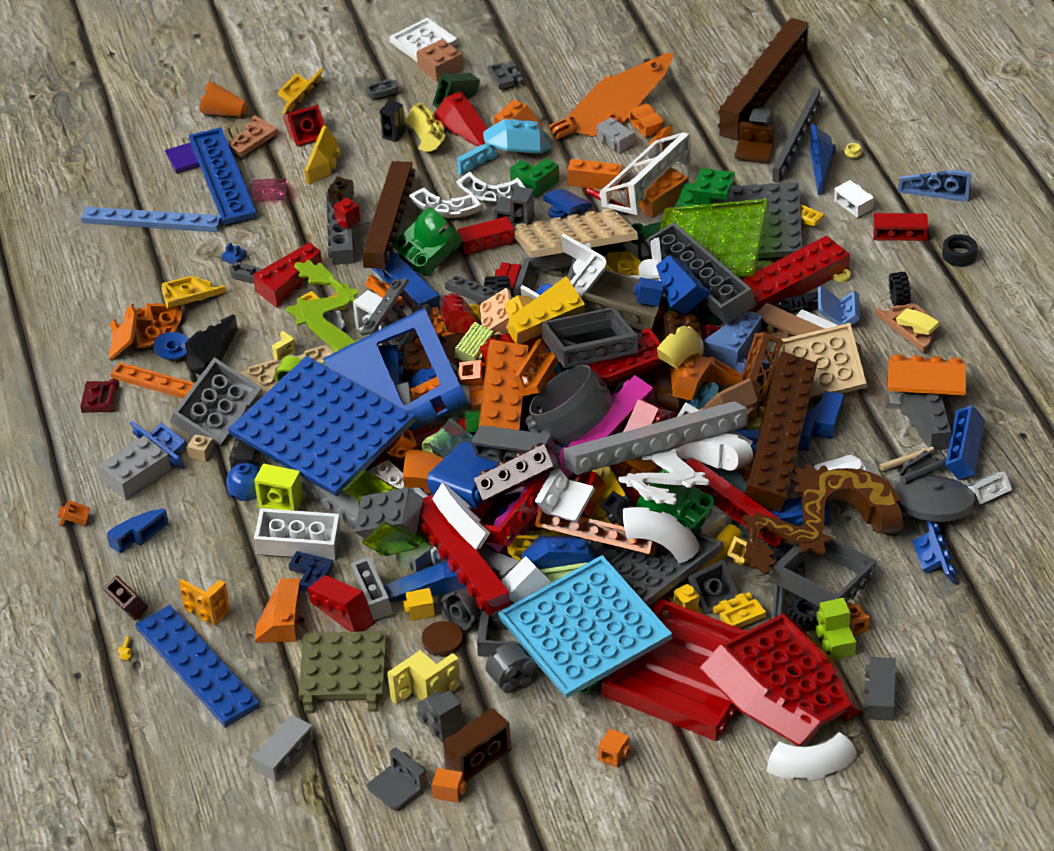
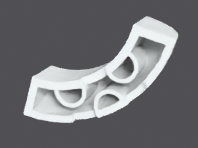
M468 172L456 181L459 187L466 193L473 194L476 199L490 203H498L500 197L510 198L516 186L525 187L519 178L508 183L498 184L497 186L488 185L473 176L471 172Z
M422 188L409 195L411 201L419 209L424 211L427 208H433L443 218L470 216L481 211L482 208L480 202L473 194L452 198L450 201L441 200L440 197Z
M643 507L623 509V522L627 539L641 538L655 541L666 547L675 556L678 564L693 558L698 552L699 543L688 527H684L674 516L663 511L662 513L649 511L650 508Z
M840 732L831 740L812 747H795L778 742L768 761L767 772L789 780H793V777L807 778V781L825 778L827 774L835 771L839 773L847 768L857 758V753L853 743Z

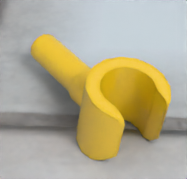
M126 636L123 646L118 648L119 658L127 661L132 656V649L128 648L131 639L129 636Z

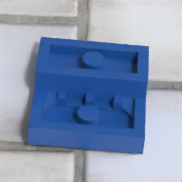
M565 189L550 191L544 194L543 201L569 215L575 211L583 213L592 207V203Z

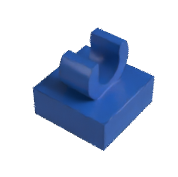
M231 242L225 247L226 251L221 255L222 261L230 264L240 263L247 256L246 250L241 249L239 245L233 246Z

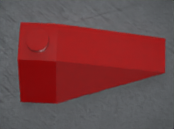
M461 92L445 97L434 113L435 120L441 121L444 130H451L455 136L461 135L465 137V141L477 147L482 144L484 145L483 132L487 130V127L469 100Z

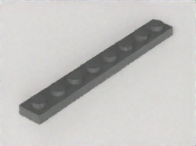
M814 88L773 166L772 182L779 183L782 176L785 177L787 166L791 165L792 156L796 155L797 147L801 145L802 137L807 133V127L811 126L812 118L816 116L818 106L822 104L821 89Z

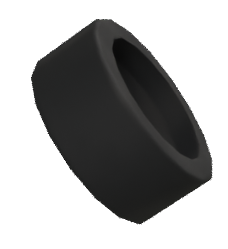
M955 234L949 236L943 243V259L953 266L970 265L977 256V242L968 235ZM964 248L968 250V252L958 253L952 251L951 249Z

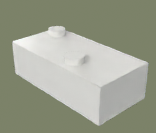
M260 508L254 536L255 553L293 557L296 551L335 560L340 533L339 514Z

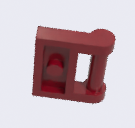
M117 379L86 381L80 406L81 413L113 412L115 407L114 398L120 382ZM108 390L107 400L102 403L104 392Z

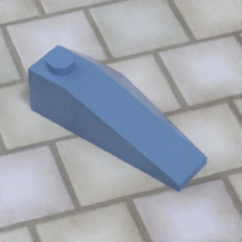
M949 170L899 177L898 193L968 202L972 185V173Z

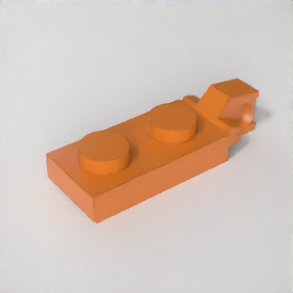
M368 275L365 285L369 290H373L383 298L390 285L386 282H381L374 275ZM399 296L396 300L397 305L405 306L406 302Z

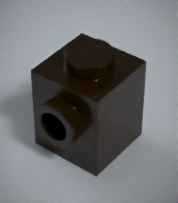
M337 177L328 188L329 203L337 204L345 198L351 200L354 195L353 180Z

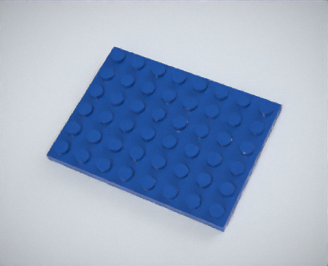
M306 356L228 428V431L234 437L285 467L300 471L302 477L337 497L416 421L414 414Z

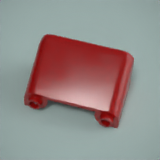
M647 328L641 331L642 339L638 340V353L583 365H588L605 382L606 386L611 389L617 387L621 379L627 381L628 379L631 380L634 375L642 377L651 373L662 361L658 358L657 348L661 343L652 330Z

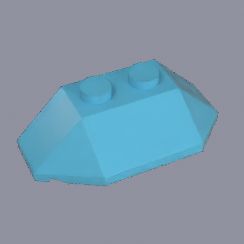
M503 119L483 132L486 145H492L505 151L543 153L547 150H552L550 137L537 122L530 120Z

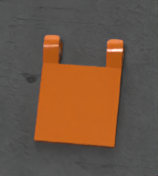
M133 303L127 308L129 318L124 323L118 325L117 319L110 323L113 332L109 353L110 360H113L134 340L137 315L141 313V308L139 307L135 310Z

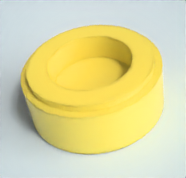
M844 269L843 273L839 275L834 274L833 279L837 282H847L850 279L851 273L848 269Z

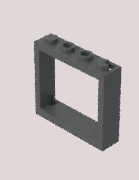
M565 252L524 259L512 297L521 295L522 285L532 290L537 273L571 265L567 276L569 281H571L576 275L573 271V264L577 259Z
M614 307L541 322L542 339L564 368L638 353L636 333ZM606 328H612L618 335L564 347L559 338Z
M831 538V542L824 544L826 552L823 556L858 573L838 594L792 572L813 552L807 551L802 554L799 551L798 545H795L774 565L770 581L817 606L820 605V602L844 598L847 604V601L853 599L859 590L864 589L869 580L872 581L874 579L877 561Z

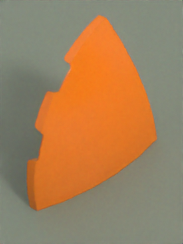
M146 303L145 307L141 308V313L137 315L134 345L137 348L152 347L159 335L167 332H176L182 317V306L167 308L165 303ZM127 308L124 314V321L129 318Z
M408 449L403 471L404 488H424V493H431L427 483V476L444 458L432 452Z

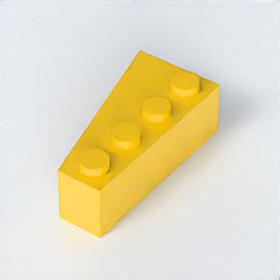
M565 276L512 315L508 320L507 331L515 344H521L542 335L541 322L584 313L585 303L567 276Z

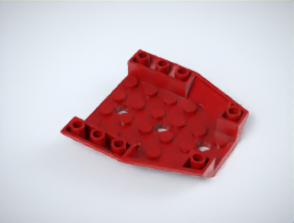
M781 614L721 644L700 667V671L740 712L797 746H801L814 739L818 727L836 717L841 716L845 721H848L862 712L835 660L793 619L785 614ZM816 700L824 701L825 704H821V703L817 702Z

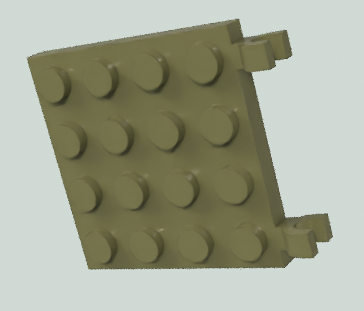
M386 631L304 633L298 693L299 701H303V705H305L304 712L313 713L315 700L367 699L368 712H376L377 699H383Z

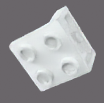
M556 469L550 473L535 502L545 514L577 522L595 488L569 480L560 469Z

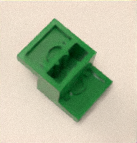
M701 168L695 184H684L676 204V210L711 214L716 199L727 200L735 180V172Z

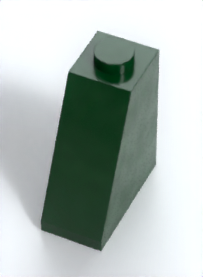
M470 72L441 74L432 105L438 108L445 97L461 92L467 99L475 96L481 79Z

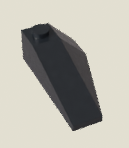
M232 314L220 320L215 326H208L205 331L200 330L185 342L190 371L201 375L214 357L222 361L238 330L236 315Z

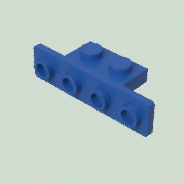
M134 421L130 422L133 428L132 433L138 439L143 436L147 437L168 454L169 461L174 467L179 466L181 469L186 467L180 457L177 456L188 445L184 439L162 422L150 434Z
M926 521L930 531L912 540L921 567L927 574L943 566L946 576L955 585L958 583L956 579L958 572L950 562L952 556L945 548L947 542L940 535V531H942L941 526L938 522Z

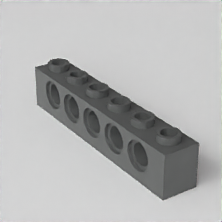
M326 191L327 223L329 224L327 225L328 235H331L328 236V256L332 258L333 265L354 263L353 226L345 229L335 221V204L329 203L328 191Z

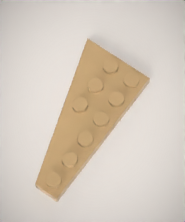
M327 345L306 350L304 354L295 357L303 359L308 356L317 362L324 363L323 358L334 353V351ZM270 360L249 366L248 370L238 372L262 388L247 410L277 384L274 374L282 360Z

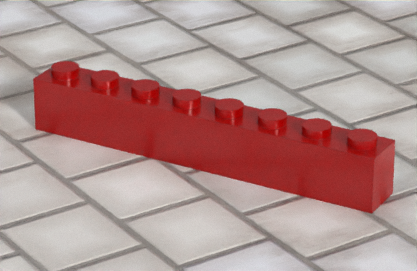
M434 495L423 498L418 523L422 534L427 535L431 546L437 548L441 559H445L449 569L457 574L459 582L464 584L468 594L476 599L478 607L483 609L488 616L509 607V591L477 550L445 518L432 499Z

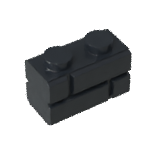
M389 100L380 109L382 138L397 142L401 138L400 136L406 132L403 104Z

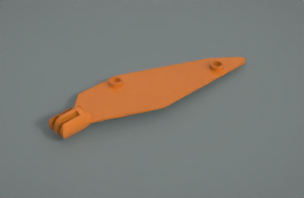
M665 53L598 82L568 117L549 125V129L552 130L555 139L558 140L574 132L592 137L597 136V125L611 117L620 124H623L629 117V109L639 106L665 76L673 59L672 53Z

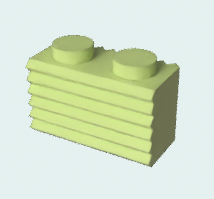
M474 322L455 348V358L463 362L483 361L480 346L487 344L486 340L494 338V331Z

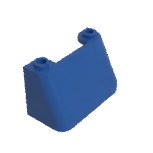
M462 442L429 472L427 483L431 494L435 495L441 484L445 483L470 505L471 509H475L482 504L483 500L474 478L478 477L479 473L483 470L496 468L498 463L476 456L471 442Z

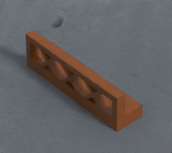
M765 332L755 333L742 373L743 380L750 378L756 381L758 376H762L764 383L760 389L759 407L763 405L783 340ZM769 340L776 343L772 352H769L767 347ZM765 358L769 361V367L766 370L762 366V361Z

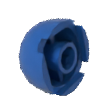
M241 463L231 468L226 480L229 495L237 497V500L240 501L256 499L257 494L254 480L260 468L251 463Z

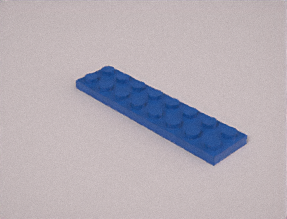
M222 128L190 134L189 141L222 224L226 225L257 217L256 210Z
M171 605L136 623V629L224 728L260 707L259 701Z

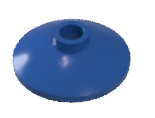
M178 332L163 333L155 339L153 348L155 353L161 358L168 360L179 359L187 355L185 342L188 338Z

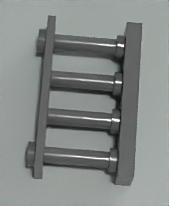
M407 278L396 279L390 284L389 290L369 320L365 322L360 334L362 336L370 335L378 331L382 322L385 326L392 324L393 322L387 316L391 309L400 320L407 317L396 303L399 296L411 308V314L425 308L429 315L432 308L429 304L417 305L404 290L409 282ZM416 330L395 337L391 344L389 341H385L381 345H398V352H402L403 356L404 344H410L417 332Z

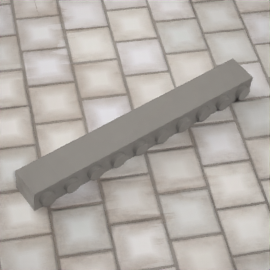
M733 401L564 448L565 468L578 475L747 427V408Z
M300 475L302 491L304 490L313 500L323 504L327 510L339 514V519H343L351 528L355 529L362 495L347 486L336 497ZM415 534L374 541L380 549H384L393 559H397L413 572L420 571L432 563L430 551L433 547Z

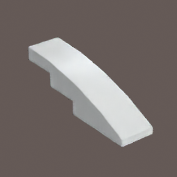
M442 483L432 498L459 534L475 549H480L490 532L479 523L481 520L470 511L471 506L448 485Z

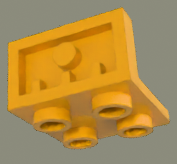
M184 579L179 581L183 607L187 612L194 613L203 621H208L215 625L230 611L226 583L219 579L206 592Z

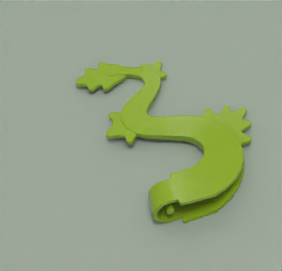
M307 260L305 263L296 262L294 267L300 271V277L309 278V284L332 286L337 292V297L313 299L308 302L299 297L297 299L298 304L288 306L286 312L296 317L297 326L306 324L334 352L356 342L345 332L325 320L323 315L342 309L349 302L353 303L356 300L354 297L358 295L359 290L349 288L347 283L342 284L322 263L314 265L310 260ZM294 356L284 357L274 374L276 382L278 383L302 359Z

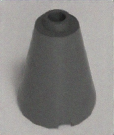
M466 587L449 592L441 599V602L443 601L441 611L445 620L456 624L461 628V631L469 629L481 616V611H484L478 607L476 599L468 594Z

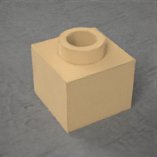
M197 434L193 436L187 446L189 458L204 462L208 460L214 450L212 438Z

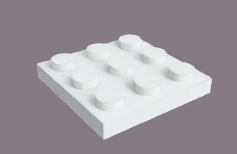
M429 18L389 37L390 43L416 62V51L441 39H444L452 46L458 44L456 37Z

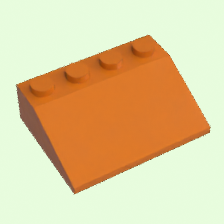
M893 354V357L889 356L887 391L965 395L966 363L959 357H951L950 360H945L940 356H932L931 359H927L921 355H912V358L904 357L902 354Z

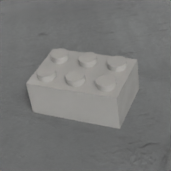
M145 436L98 465L102 482L125 501L171 471L168 454Z

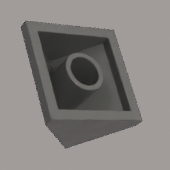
M725 560L714 563L688 576V585L698 592L700 597L699 606L704 614L712 611L713 606L718 605L720 601L731 600L735 598V595L739 594Z

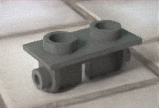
M935 448L929 452L926 450L921 452L914 461L912 459L906 461L902 465L903 469L899 475L903 473L906 475L939 461L937 457L932 455Z

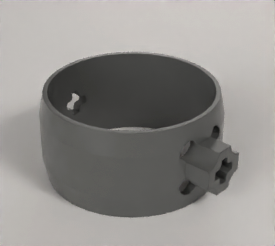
M578 365L553 378L542 388L540 393H537L530 404L529 411L531 415L526 417L525 422L528 425L529 431L533 428L539 433L546 430L554 437L555 444H566L592 430L611 409L613 397L605 382L588 365Z

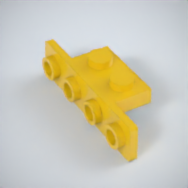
M322 68L309 81L296 73L278 91L277 95L287 102L282 114L285 115L288 111L291 112L295 108L296 103H300L304 99L305 93L309 94L314 88V84L318 85L323 78L321 75L324 71Z

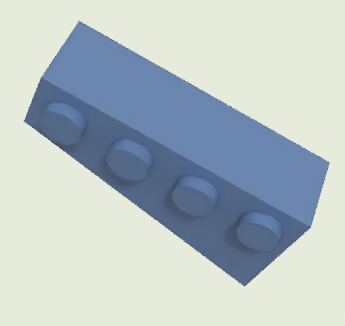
M747 311L703 340L705 346L704 357L710 358L712 356L735 370L737 362L743 359L749 352L755 333H761L763 316Z

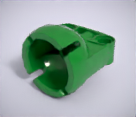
M427 208L402 235L396 237V242L393 243V246L412 268L420 274L428 276L434 272L435 268L448 255L454 253L463 241L451 226L447 229L443 228L439 232L447 221L433 208Z
M663 469V470H661L659 473H670V472H668L667 470ZM649 483L647 486L669 489V493L676 494V504H658L655 500H645L643 496H640L636 507L650 508L649 511L668 513L677 518L679 523L684 527H688L695 534L710 517L714 499L711 495L703 493L695 486L688 488L684 485Z

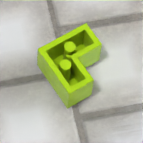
M839 598L820 602L819 611L817 612L819 624L816 626V633L818 638L823 640V649L834 660L855 656L856 640L849 627L850 611L845 599Z

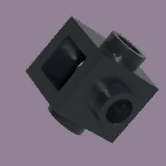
M613 491L600 507L607 513L605 517L612 524L618 523L624 526L623 509L631 508L633 502L628 497L621 496Z

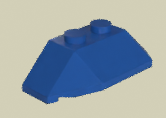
M539 535L521 555L522 559L526 556L539 570L589 563L600 557L580 537Z

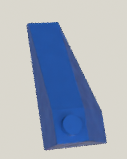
M811 125L810 155L818 195H822L833 162V155L836 154V145L832 144V139L828 134L816 125Z
M447 561L390 582L383 585L389 601L397 602L406 600V592L430 588L431 595L437 596L465 588V585L459 582L457 574L449 569Z

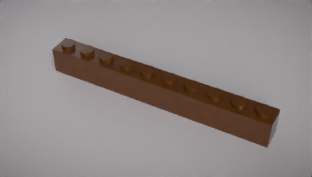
M391 161L362 252L363 268L385 269L387 262H390V252H393V243L396 242V233L399 232V224L402 222L404 206L407 205V197L410 195V188H412L413 179H415V169L412 168V162Z

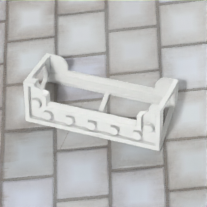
M683 132L654 141L600 191L602 207L638 215L642 211V208L639 207L640 202L646 199L645 191L676 162L687 168L692 164L689 134ZM677 138L662 152L661 142ZM651 162L630 182L615 186L634 167ZM628 186L631 208L609 203L612 190Z

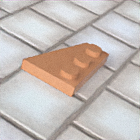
M254 115L252 122L244 127V131L238 134L229 145L230 150L242 158L277 135L278 129Z

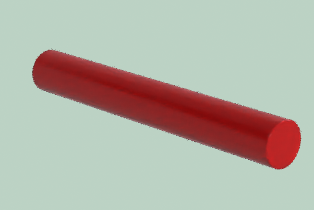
M591 187L586 189L587 194L601 201L600 192ZM613 199L609 201L610 204L626 207Z

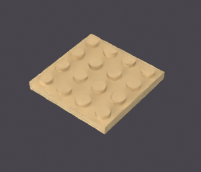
M850 323L781 339L783 343L780 353L781 351L818 363L809 401L821 399L825 391L842 394L867 388Z

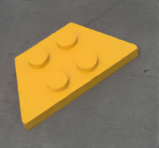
M188 276L162 283V293L166 307L171 308L226 293V286L220 285L215 287L212 286V281Z

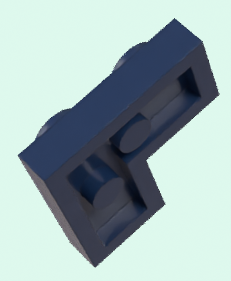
M296 551L289 563L290 571L304 574L299 583V588L308 591L307 588L323 576H329L334 567V561L331 559Z

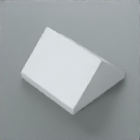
M526 556L501 580L509 591V598L513 603L552 583Z

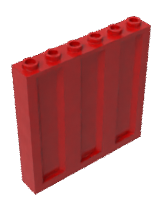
M660 598L651 611L672 633V639L606 676L601 682L602 696L716 741L720 734L723 735L725 733L727 723L735 717L737 708L700 671V667L721 644L747 631ZM664 610L670 611L671 617L663 618L662 612Z

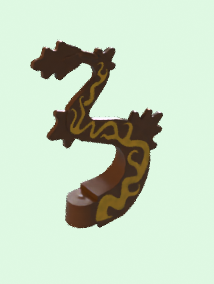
M806 464L805 469L794 466L793 473L796 476H791V481L799 484L794 488V493L802 495L803 525L795 526L774 517L761 516L760 513H755V516L743 515L742 520L747 524L744 529L749 532V540L747 541L743 558L750 559V567L759 569L764 575L769 573V567L775 565V561L770 558L774 556L775 552L758 538L759 533L763 530H771L786 541L798 545L799 551L802 554L807 551H813L821 556L825 555L824 544L831 542V537L823 534L825 504L830 500H842L853 505L860 512L865 523L871 524L874 531L878 534L899 532L903 526V517L897 503H900L901 500L889 481L866 470L855 468L828 470L825 465L821 466L819 470H815L810 464Z

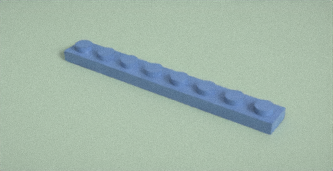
M85 207L81 217L82 223L208 232H218L221 224L220 215Z

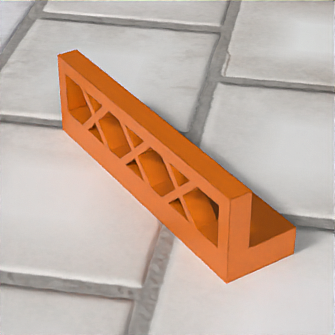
M538 339L514 375L522 396L540 393L559 362L552 351L547 352L542 339Z

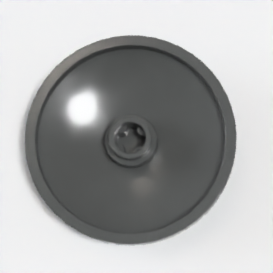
M924 475L905 484L899 482L894 489L901 500L900 503H897L900 509L905 514L921 520L935 522L953 521L967 516L974 507L975 497L972 490L962 482L944 476Z

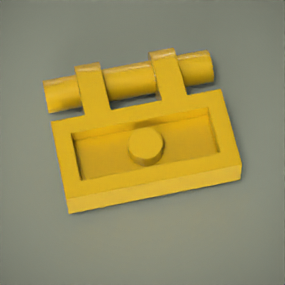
M750 592L737 594L735 598L728 601H720L718 605L713 606L714 613H720V620L737 628L766 618V611L757 599L752 600Z

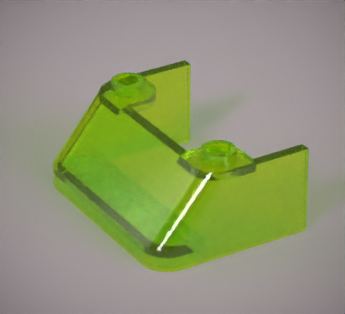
M364 469L342 490L344 493L357 499L360 506L361 496L396 490L398 488ZM384 521L362 543L375 550L380 556H391L418 549L424 543V539L419 526L417 534L409 535Z

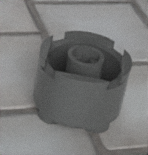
M507 643L496 649L497 654L494 657L490 656L488 658L485 669L504 693H509L521 686L526 687L531 683L535 664L524 650L515 643Z

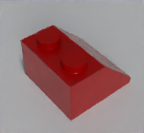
M319 105L289 112L283 116L287 131L296 146L316 141L322 127L325 126Z

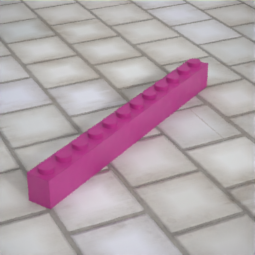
M636 375L631 380L628 379L623 384L622 389L612 395L613 404L607 415L588 433L561 449L558 456L561 463L558 469L569 480L575 481L577 475L565 468L564 448L620 433L626 427L638 399L647 402L653 399V387ZM528 487L521 492L520 497L516 501L510 503L503 515H499L496 518L493 526L499 527L529 489ZM539 508L518 535H525L535 525ZM484 542L482 545L484 548L503 555L508 553L506 545Z

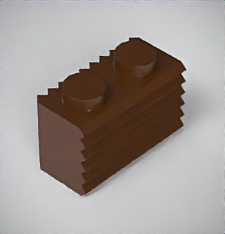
M118 575L114 576L103 587V590L133 620H137L148 609V605Z

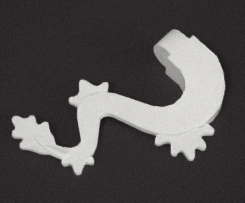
M722 433L642 456L643 460H652L670 473H629L627 476L619 477L618 481L627 483L628 487L633 486L645 500H655L658 504L668 503L673 505L676 504V494L669 493V489L646 486L644 483L684 485L688 488H691L693 485H709V480L705 478L704 472H694L681 459L695 458L699 462L715 468L732 471L749 466L753 460V451L749 443L740 439V436Z

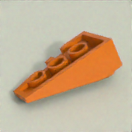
M300 578L279 580L256 624L255 643L297 641Z

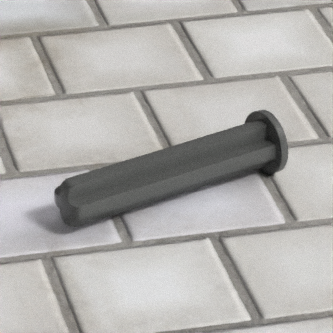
M777 584L774 586L772 619L784 613L785 589Z

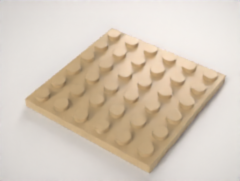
M611 208L603 209L600 213L591 211L586 212L582 216L573 214L565 219L556 217L548 222L539 220L534 221L531 225L522 223L514 227L515 239L531 258L563 253L561 237L563 233L583 245L590 243L591 248L638 239L637 232Z

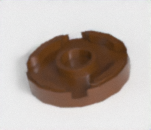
M449 621L432 623L422 633L424 649L431 655L440 654V657L454 654L461 648L463 642V633L460 627Z

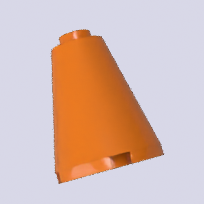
M208 82L205 87L207 92L201 98V113L233 117L246 115L248 105H246L245 100L214 82Z

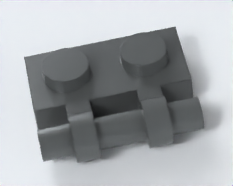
M512 61L508 62L507 65L501 62L487 66V71L498 89L514 86V81L520 85L525 83L524 75L522 72H519V67Z

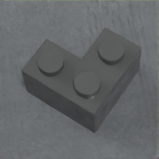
M516 186L510 198L500 197L494 208V219L507 216L513 227L522 223L530 225L535 217L533 189Z
M449 690L443 694L437 691L417 703V717L422 724L425 723L429 727L430 733L434 737L437 736L442 743L449 736L454 735L463 728L461 703Z

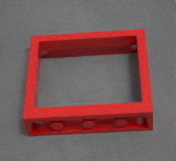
M546 475L523 485V487H529V489L499 527L481 524L490 532L485 542L506 546L511 545L538 510L539 506L535 500L547 480ZM495 500L491 502L483 501L480 506L470 509V511L481 519Z

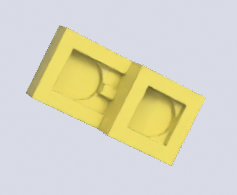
M905 309L896 318L898 325L912 326L914 333L930 335L940 325L937 320L929 315L912 309Z

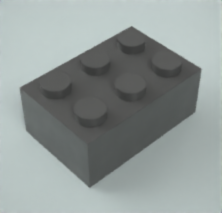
M409 487L361 496L355 533L368 542L417 534L423 497Z

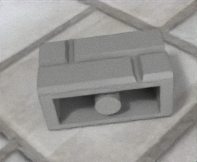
M612 117L597 125L598 140L606 143L612 150H616L621 154L634 146L635 133Z

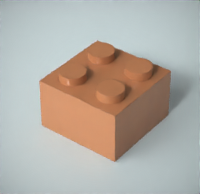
M444 39L416 51L418 68L436 82H439L441 74H453L463 70L462 53Z

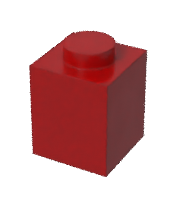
M345 198L334 205L335 221L345 229H349L360 222L359 205L349 198Z

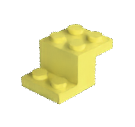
M421 650L388 671L391 700L397 704L408 698L412 693L419 700H423L437 691L441 694L448 690L450 692L455 691L461 686L458 657L452 653L436 664Z

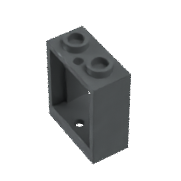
M481 611L477 638L478 656L494 657L497 654L496 649L507 643H515L528 655V652L519 642L488 640L490 629H509L499 619L498 612L488 616L485 611Z

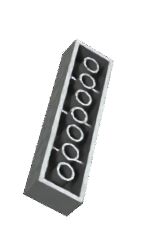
M675 222L644 240L651 258L650 241L659 237L661 261L670 255L688 266L695 274L694 276L711 292L701 302L725 324L756 306L752 289Z

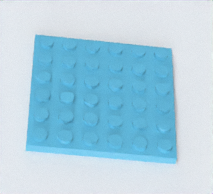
M603 555L498 612L499 619L566 699L672 639V633Z

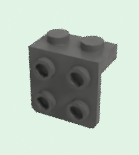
M395 747L389 751L391 766L367 783V789L392 810H398L427 787L425 768L421 764L415 763L406 752H402Z

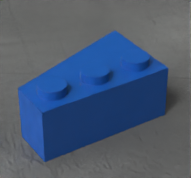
M668 255L656 265L670 308L686 314L711 294L710 290L705 288L703 283L694 276L695 274L684 262Z

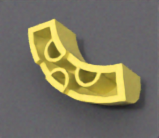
M419 102L413 105L405 119V123L418 134L421 140L418 149L432 151L443 142L445 134H443L444 127L441 121L435 120V114Z
M685 325L679 327L675 335L672 333L668 335L657 348L658 358L676 369L689 356L693 354L702 356L704 353V344L700 335L690 326L686 327Z

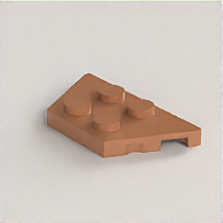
M915 303L904 306H892V310L882 311L881 308L875 309V315L922 352L926 351L939 329L938 326L930 335L914 333L912 326L897 324L896 318L905 309H912L929 315Z

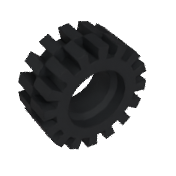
M905 271L890 273L889 294L891 295L890 299L893 306L910 304L911 288L909 286V277Z
M796 595L795 599L792 598L791 603H789V617L802 629L806 628V631H809L812 628L815 631L816 626L819 624L817 620L819 606ZM803 610H811V611H813V612H815V613H813V614H804V613H801L800 611H803Z

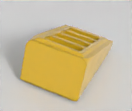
M800 204L801 224L816 226L825 217L823 213Z

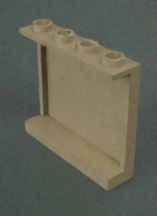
M605 269L588 293L583 292L581 299L585 303L584 313L614 307L630 327L639 330L647 328L652 330L664 288L659 306L637 303L633 290L635 284H638L639 279Z

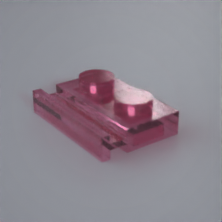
M287 178L252 180V201L287 199Z

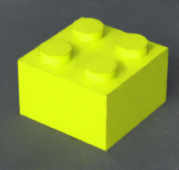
M267 464L261 466L254 480L258 507L297 511L304 499L300 471Z

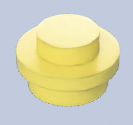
M850 143L846 146L844 154L854 159L862 154V150L857 143Z

